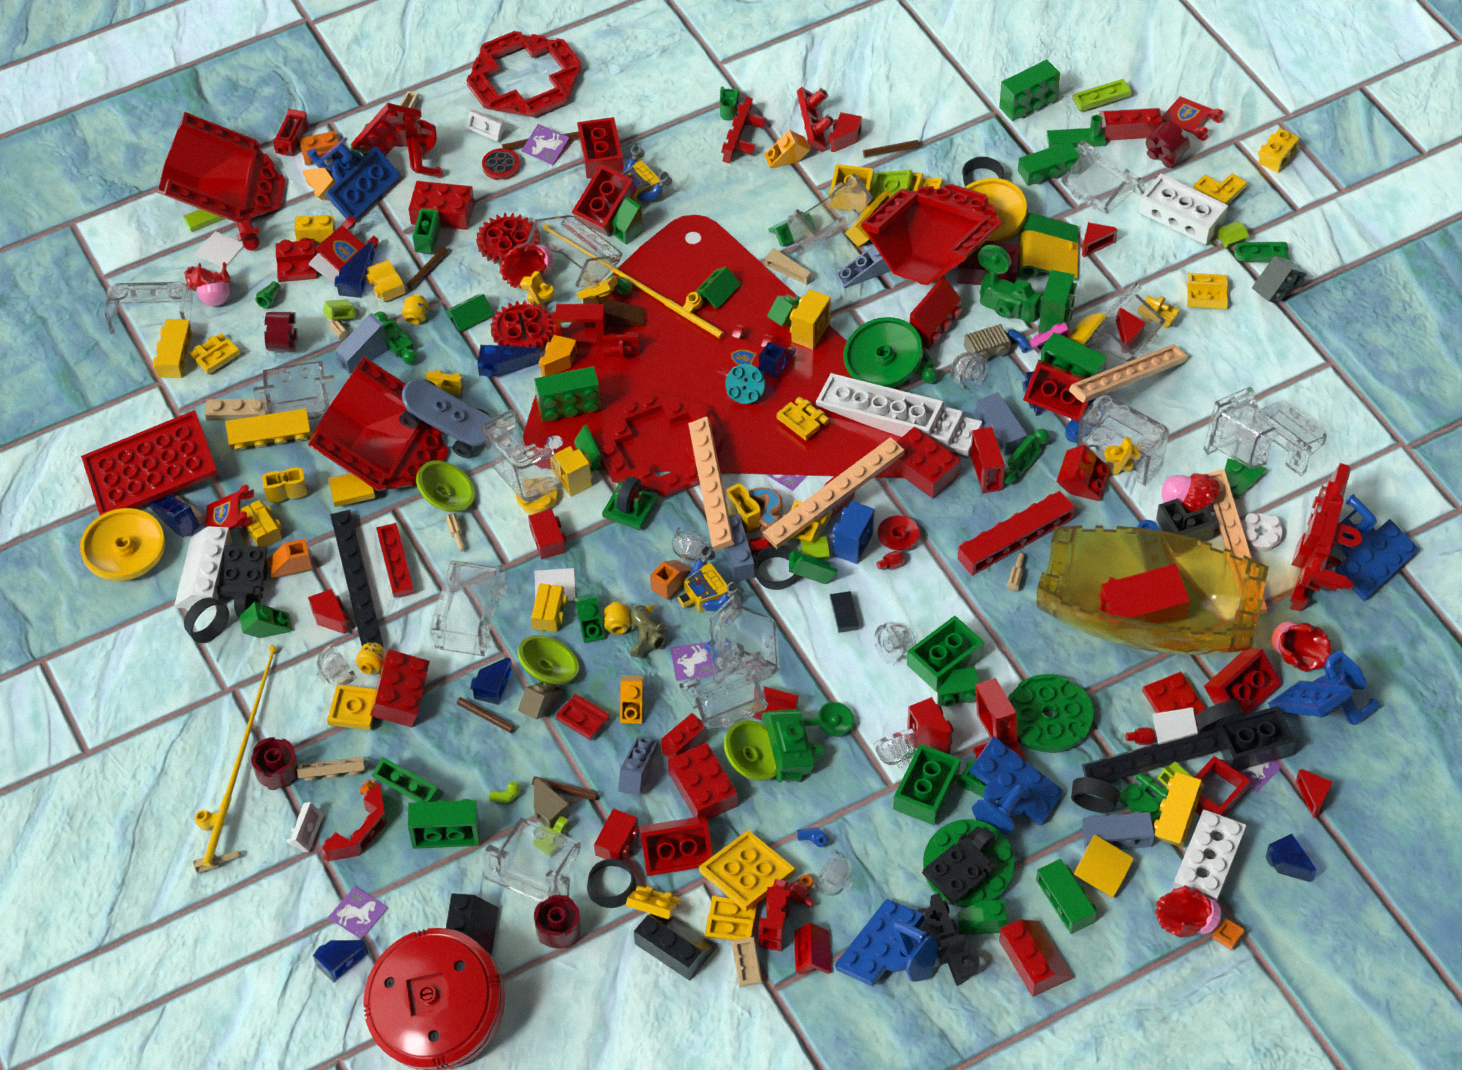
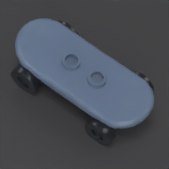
M415 379L404 386L402 401L407 411L401 413L399 421L405 427L416 429L420 419L438 430L456 438L457 441H455L452 449L455 454L462 458H469L472 455V446L486 444L493 438L495 424L486 411L474 408L426 379Z

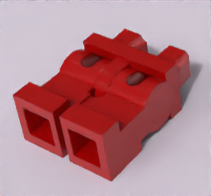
M775 879L773 887H767L766 918L760 917L759 948L782 951L786 917H789L790 890H787L788 881Z

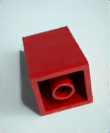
M1176 563L1101 584V592L1098 593L1101 605L1105 604L1107 610L1105 612L1107 623L1112 624L1114 630L1186 619L1190 603Z

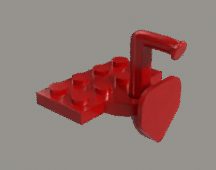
M386 103L352 142V149L368 153L377 146L384 156L394 147L408 146L412 171L440 178L443 174L440 167L430 168L423 166L422 159L434 148L437 134L434 124L420 119L422 117L421 110Z

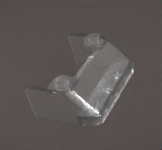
M855 173L850 176L846 183L842 184L841 182L832 189L834 192L831 196L806 212H800L797 209L788 217L789 221L787 224L795 248L800 255L805 254L853 223L872 200L873 196Z
M572 215L535 219L526 244L543 245L547 247L552 255L554 253H562L581 268L582 271L575 285L577 288L601 282L620 262L623 255L619 249L579 218Z
M186 282L116 283L111 285L107 292L104 313L110 334L115 333L119 304L181 302V319L190 321L193 290L189 288Z

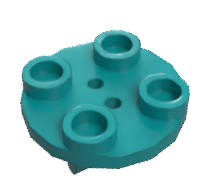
M740 364L733 367L726 378L728 396L741 404H750L757 401L765 390L763 373L751 364Z

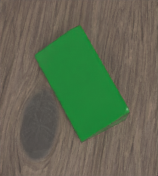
M585 425L575 438L574 444L583 455L586 454L591 461L590 470L592 471L601 468V454L588 426Z

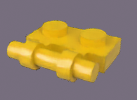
M220 333L217 336H211L208 338L209 341L202 345H197L193 351L188 353L192 360L196 358V363L209 375L239 356L240 350Z
M798 397L795 401L798 406L790 402L777 413V419L804 440L810 438L820 429L819 422L827 425L830 421L822 410H817L809 400H804L801 397Z
M638 885L636 891H633L627 897L626 906L669 919L675 913L676 906L679 907L681 898L673 896V893L667 891L665 893L656 891L651 886L643 887Z

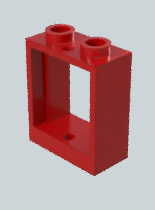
M556 304V312H552V324H556L553 325V336L557 335L574 339L577 345H603V335H606L604 304ZM562 322L595 323L596 328L562 327Z
M993 428L972 430L970 457L982 493L1003 490L1005 463Z
M993 678L975 684L977 716L989 737L995 736L1006 746L1016 744L1017 714L997 679Z
M1213 756L1194 778L1200 779L1203 782L1213 771L1235 786L1236 789L1221 806H1218L1201 794L1195 813L1201 816L1204 809L1226 817L1248 792L1251 780L1242 772H1238L1230 767L1226 761Z

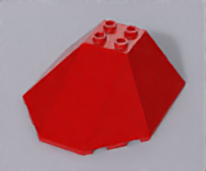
M184 111L163 165L157 193L238 223L278 210L281 206L286 179L282 174H278L274 168L275 164L267 153L264 154L259 148L260 144L256 139Z
M946 184L944 188L934 189V186L918 187V191L908 192V189H900L861 223V226L893 274L901 276L903 279L916 281L922 285H929L965 261L1003 226L1001 218L997 217V212L993 205L988 203L987 195L954 184Z
M363 356L311 434L308 443L310 447L377 491L417 486L416 476L420 468L430 461H444L449 453L441 437L442 431L421 419L416 429H410L401 424L399 417L403 411H407L402 401V391L406 384L365 356Z

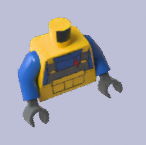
M635 144L631 147L633 156L629 158L621 174L632 179L638 188L632 197L633 201L638 203L654 201L659 195L663 194L664 185L669 186L672 184V178L665 171L657 176L641 160L637 161L638 158L644 156L645 152Z
M703 546L700 549L702 558H698L684 581L685 594L678 597L682 608L693 604L698 612L701 613L705 611H721L731 603L733 596L740 597L742 595V590L737 588L739 584L730 582L727 585L711 562L707 564V560L715 558V552L712 550L706 555L710 549L708 546Z

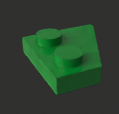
M1228 458L1224 470L1233 499L1238 500L1246 490L1255 484L1258 478L1265 475L1267 468Z

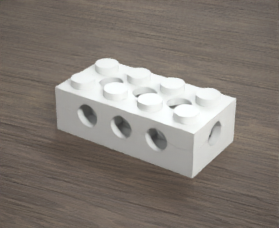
M1160 173L1141 196L1139 213L1206 245L1217 232V228L1221 227L1225 222L1228 205Z
M1203 809L1174 880L1172 890L1184 885L1190 888H1198L1206 897L1218 903L1242 843L1246 825Z

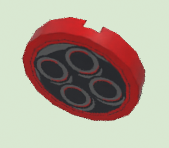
M499 148L491 150L482 160L483 172L487 177L498 180L497 178L509 179L519 170V158L510 149Z

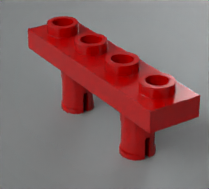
M801 87L797 90V96L801 108V116L804 121V129L807 134V142L810 147L823 152L827 148L824 132L834 125L835 121L829 115H826L821 120L818 105L827 99L829 95L823 88H820L813 94Z
M746 96L744 103L740 102L737 110L739 115L735 116L732 122V127L734 128L733 130L729 129L726 138L728 143L724 142L721 153L724 154L723 162L730 163L733 153L736 151L751 156L754 153L756 144L740 139L745 125L755 126L762 130L765 125V117L751 113L753 98Z

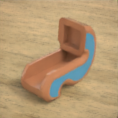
M758 487L749 491V497L758 503L760 509H763L759 520L761 524L759 531L763 535V531L780 520L783 513L782 497L777 491Z

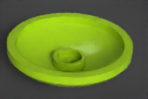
M430 461L425 463L417 473L416 483L421 495L437 509L447 512H461L472 504L475 497L474 486L469 477L458 467L443 461Z
M541 635L529 636L523 639L518 647L517 655L522 667L532 677L541 682L553 685L566 684L573 681L578 674L579 663L574 653L563 643L553 638Z
M742 720L733 724L726 732L724 738L725 753L731 765L741 775L751 780L767 781L774 778L777 768L766 726L752 720Z

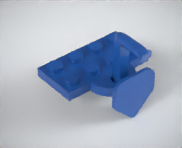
M347 137L336 143L322 157L317 154L315 148L309 150L306 155L311 158L318 168H326L332 171L336 183L325 193V196L345 219L349 216H353L356 219L401 176L377 146L363 157L358 152L350 151L345 145L348 140ZM330 157L333 162L327 165L324 161Z
M1352 494L1347 499L1346 504H1350L1354 510L1340 523L1357 529L1361 533L1362 541L1356 547H1347L1340 544L1346 559L1335 569V572L1346 576L1352 581V590L1364 601L1413 556L1419 548L1391 519L1386 521L1376 531L1373 528L1377 523L1375 515L1355 497V494ZM1356 512L1364 518L1359 524H1354L1350 520ZM1342 533L1343 537L1354 540L1352 535Z
M1337 650L1327 658L1324 676L1319 677L1313 682L1298 681L1268 703L1270 708L1279 706L1282 713L1318 716L1320 718L1329 715L1334 707L1340 706L1347 722L1352 725L1358 724L1381 706L1378 701L1370 698L1369 703L1358 711L1351 697L1354 694L1352 689H1365L1367 681L1360 667L1341 650Z
M995 736L990 739L969 770L987 784L984 790V800L980 799L972 806L976 820L992 825L1003 835L1009 834L1014 829L1015 824L1012 818L1019 816L1022 812L1040 826L1044 823L1064 792L1063 789Z
M886 899L835 963V968L837 971L872 987L886 970L893 972L906 970L910 981H923L930 979L932 976L939 948L934 937L927 936V931L918 929L925 920L922 913Z

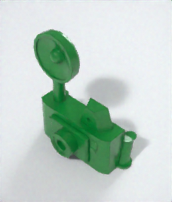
M986 245L981 248L978 260L990 273H986L981 282L979 292L980 303L987 308L995 310L996 314L1001 317L1008 318L1012 316L1025 322H1034L1037 317H1040L1044 292L1034 291L1031 283L1020 279L1012 283L998 278V274L1007 272L1011 265L1009 254L1003 248L996 245Z
M829 702L820 708L817 717L802 718L799 709L775 710L762 713V723L766 725L777 768L776 778L778 783H781L782 780L800 782L802 774H810L814 764L823 760V746L808 741L805 726H819L826 734L834 737L845 736L851 731L854 724V716L847 706L839 702Z

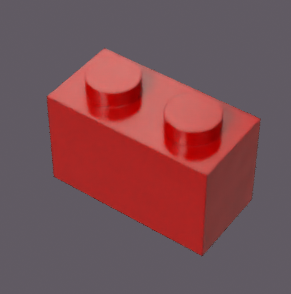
M552 509L528 515L529 528L541 560L565 553L566 535L564 532H560V519L558 516H554Z
M689 714L661 739L662 754L671 759L702 745L708 740V725L695 714Z
M613 808L594 843L595 856L603 859H619L621 861L623 857L626 858L630 852L632 840H636L639 835L638 818Z

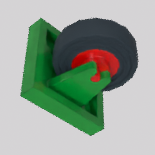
M629 476L623 483L620 482L604 508L602 516L641 530L658 497L656 494L642 490L640 479Z

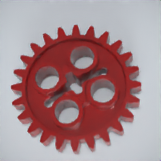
M504 213L502 218L496 215L495 220L490 217V223L483 222L484 227H479L476 239L478 251L482 253V257L487 256V261L493 259L494 264L498 263V261L502 262L505 259L504 255L513 249L514 246H519L522 243L539 245V233L537 232V226L534 227V222H529L528 217L522 220L521 214L516 218L514 213L510 217H507V214Z
M526 300L523 301V304H519L516 301L514 306L508 303L509 308L502 306V312L496 311V317H492V323H490L491 337H493V342L497 343L498 348L503 347L504 352L511 349V354L518 351L519 355H521L523 351H526L527 355H529L530 350L536 353L537 347L544 349V343L547 344L549 338H553L554 324H552V314L547 312V308L542 309L541 304L534 306V301L530 304H527ZM519 315H521L523 319L526 340H524L522 336Z

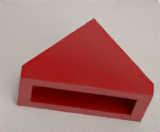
M1088 222L1083 241L1082 256L1086 257L1116 243L1118 229L1112 226Z
M1118 308L1115 321L1123 352H1128L1143 334L1146 322L1125 309Z
M1301 769L1298 771L1296 784L1312 817L1317 818L1330 792L1332 781Z

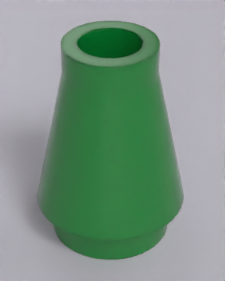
M272 281L269 285L258 291L255 298L256 303L262 308L271 307L278 292L281 290L280 284Z

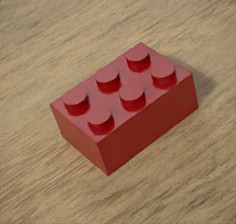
M615 118L577 122L578 138L586 178H592L600 164L621 174L624 169L623 156Z
M600 164L572 210V214L578 222L609 237L613 230L612 221L623 201L627 197L632 199L638 188L632 179Z
M416 181L408 208L411 224L416 225L421 208L436 209L439 213L440 226L442 228L467 230L475 202L473 186Z
M914 426L896 442L904 449V455L888 466L933 499L960 475L961 459Z
M388 649L383 660L370 716L412 727L418 713L430 661Z
M707 742L668 759V774L694 817L705 816L709 820L738 807L737 791Z

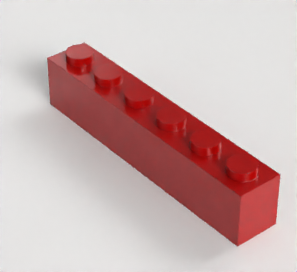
M1061 491L1049 494L1044 500L1031 504L1026 510L1015 513L1008 520L997 523L993 528L979 533L977 537L970 541L963 542L958 547L957 559L973 576L1073 520L1075 507Z

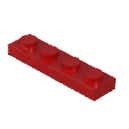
M397 523L376 527L393 598L414 593Z

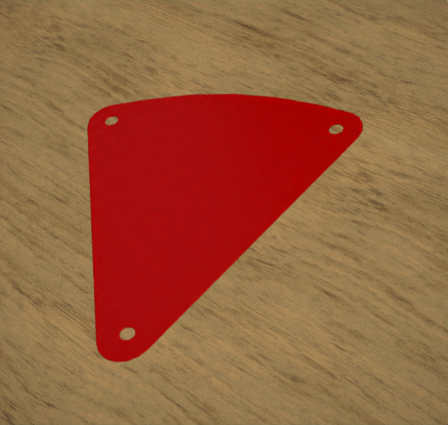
M694 214L672 220L641 245L617 269L683 307L689 293L695 292L716 269L727 266L740 283V286L719 308L715 309L705 297L702 298V306L693 312L696 316L724 332V336L721 339L717 338L633 284L632 291L628 295H621L615 290L611 291L610 294L603 297L643 308L644 326L606 327V335L607 333L622 335L627 332H635V334L639 335V354L623 355V358H619V355H604L603 345H577L578 353L571 368L559 373L594 366L599 383L601 410L542 422L535 395L521 441L522 450L528 460L537 466L550 468L549 456L571 446L573 451L577 450L574 441L583 426H588L597 445L615 406L651 391L696 402L708 407L724 436L723 442L717 450L720 473L835 476L838 472L843 473L890 437L895 442L901 437L816 405V400L831 373L851 378L843 358L847 340L828 325L813 350L792 342L791 327L781 326L767 317L777 296L790 295L795 297L797 295L716 221L706 216ZM690 232H697L700 234L701 240L696 244H690L686 242L685 235ZM572 322L569 328H585L584 322ZM737 324L744 326L745 334L742 340L761 346L765 334L773 336V346L768 350L759 367L765 378V390L757 401L750 404H741L728 396L726 390L728 373L716 369V365L730 341ZM897 386L892 388V389L900 390ZM798 397L809 400L814 408L822 410L825 416L830 419L827 425L819 422L820 429L807 440H804L777 419V413L790 402L798 406L795 403ZM660 410L627 423L633 433V439L619 443L617 447L630 470L650 463L654 471L673 472L693 464L687 455L686 449L693 446L688 424L691 421L689 418H685L669 424L664 413ZM555 435L561 437L563 440L561 447L557 449L547 447L546 440L548 437ZM951 452L956 457H958V453ZM602 464L601 468L595 470H605ZM887 467L875 476L903 478L890 467Z

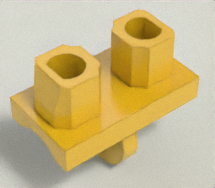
M534 271L531 277L525 276L520 283L523 290L529 291L527 294L528 302L534 301L536 306L541 304L542 309L545 303L552 299V295L555 292L554 287L550 284L546 285L540 272Z
M1147 295L1145 301L1139 306L1138 312L1143 313V318L1147 320L1154 318L1159 321L1160 326L1168 328L1179 314L1180 309L1165 303L1166 298L1163 296L1156 299Z
M436 369L433 372H426V380L433 382L438 388L451 395L461 396V373L454 372L451 375Z
M1125 437L1120 446L1110 445L1104 450L1106 460L1114 464L1112 474L1118 475L1121 470L1130 472L1133 468V459L1138 460L1140 458L1141 446L1133 445L1132 438Z

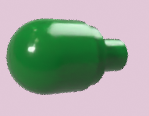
M616 277L618 284L614 286L615 291L621 295L630 294L632 284L624 277Z

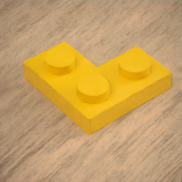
M1233 173L1221 183L1205 174L1193 185V189L1228 205L1247 187V182Z
M614 276L583 288L576 294L579 300L595 298L597 295L603 297L615 290L614 286L618 284V280Z

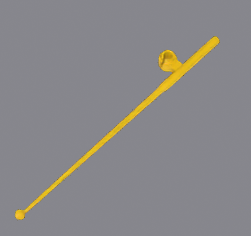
M542 223V230L549 231L617 275L624 277L633 285L664 303L668 308L717 338L721 339L724 336V332L693 314L694 310L699 309L703 304L700 294L696 292L689 293L686 297V303L682 307L549 229L547 223Z
M274 645L268 647L271 654L218 813H210L206 810H200L195 815V823L201 830L209 831L213 828L202 863L205 867H211L272 658L274 653L277 652Z

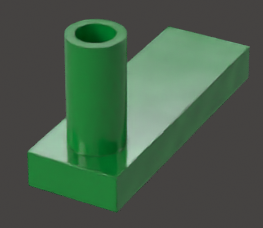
M1093 115L1090 128L1047 130L1048 148L1069 141L1074 148L1105 146L1106 140L1102 127V116Z

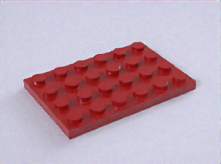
M196 410L81 456L100 516L116 509L138 508L219 475Z

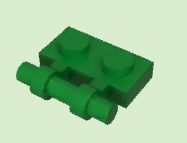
M1140 772L1136 780L1141 785L1138 787L1131 782L1121 792L1118 802L1133 813L1150 812L1153 826L1156 819H1160L1162 813L1160 805L1163 798L1167 799L1169 790L1154 782L1155 779L1151 776H1145ZM1150 789L1158 796L1156 798H1153L1146 792Z

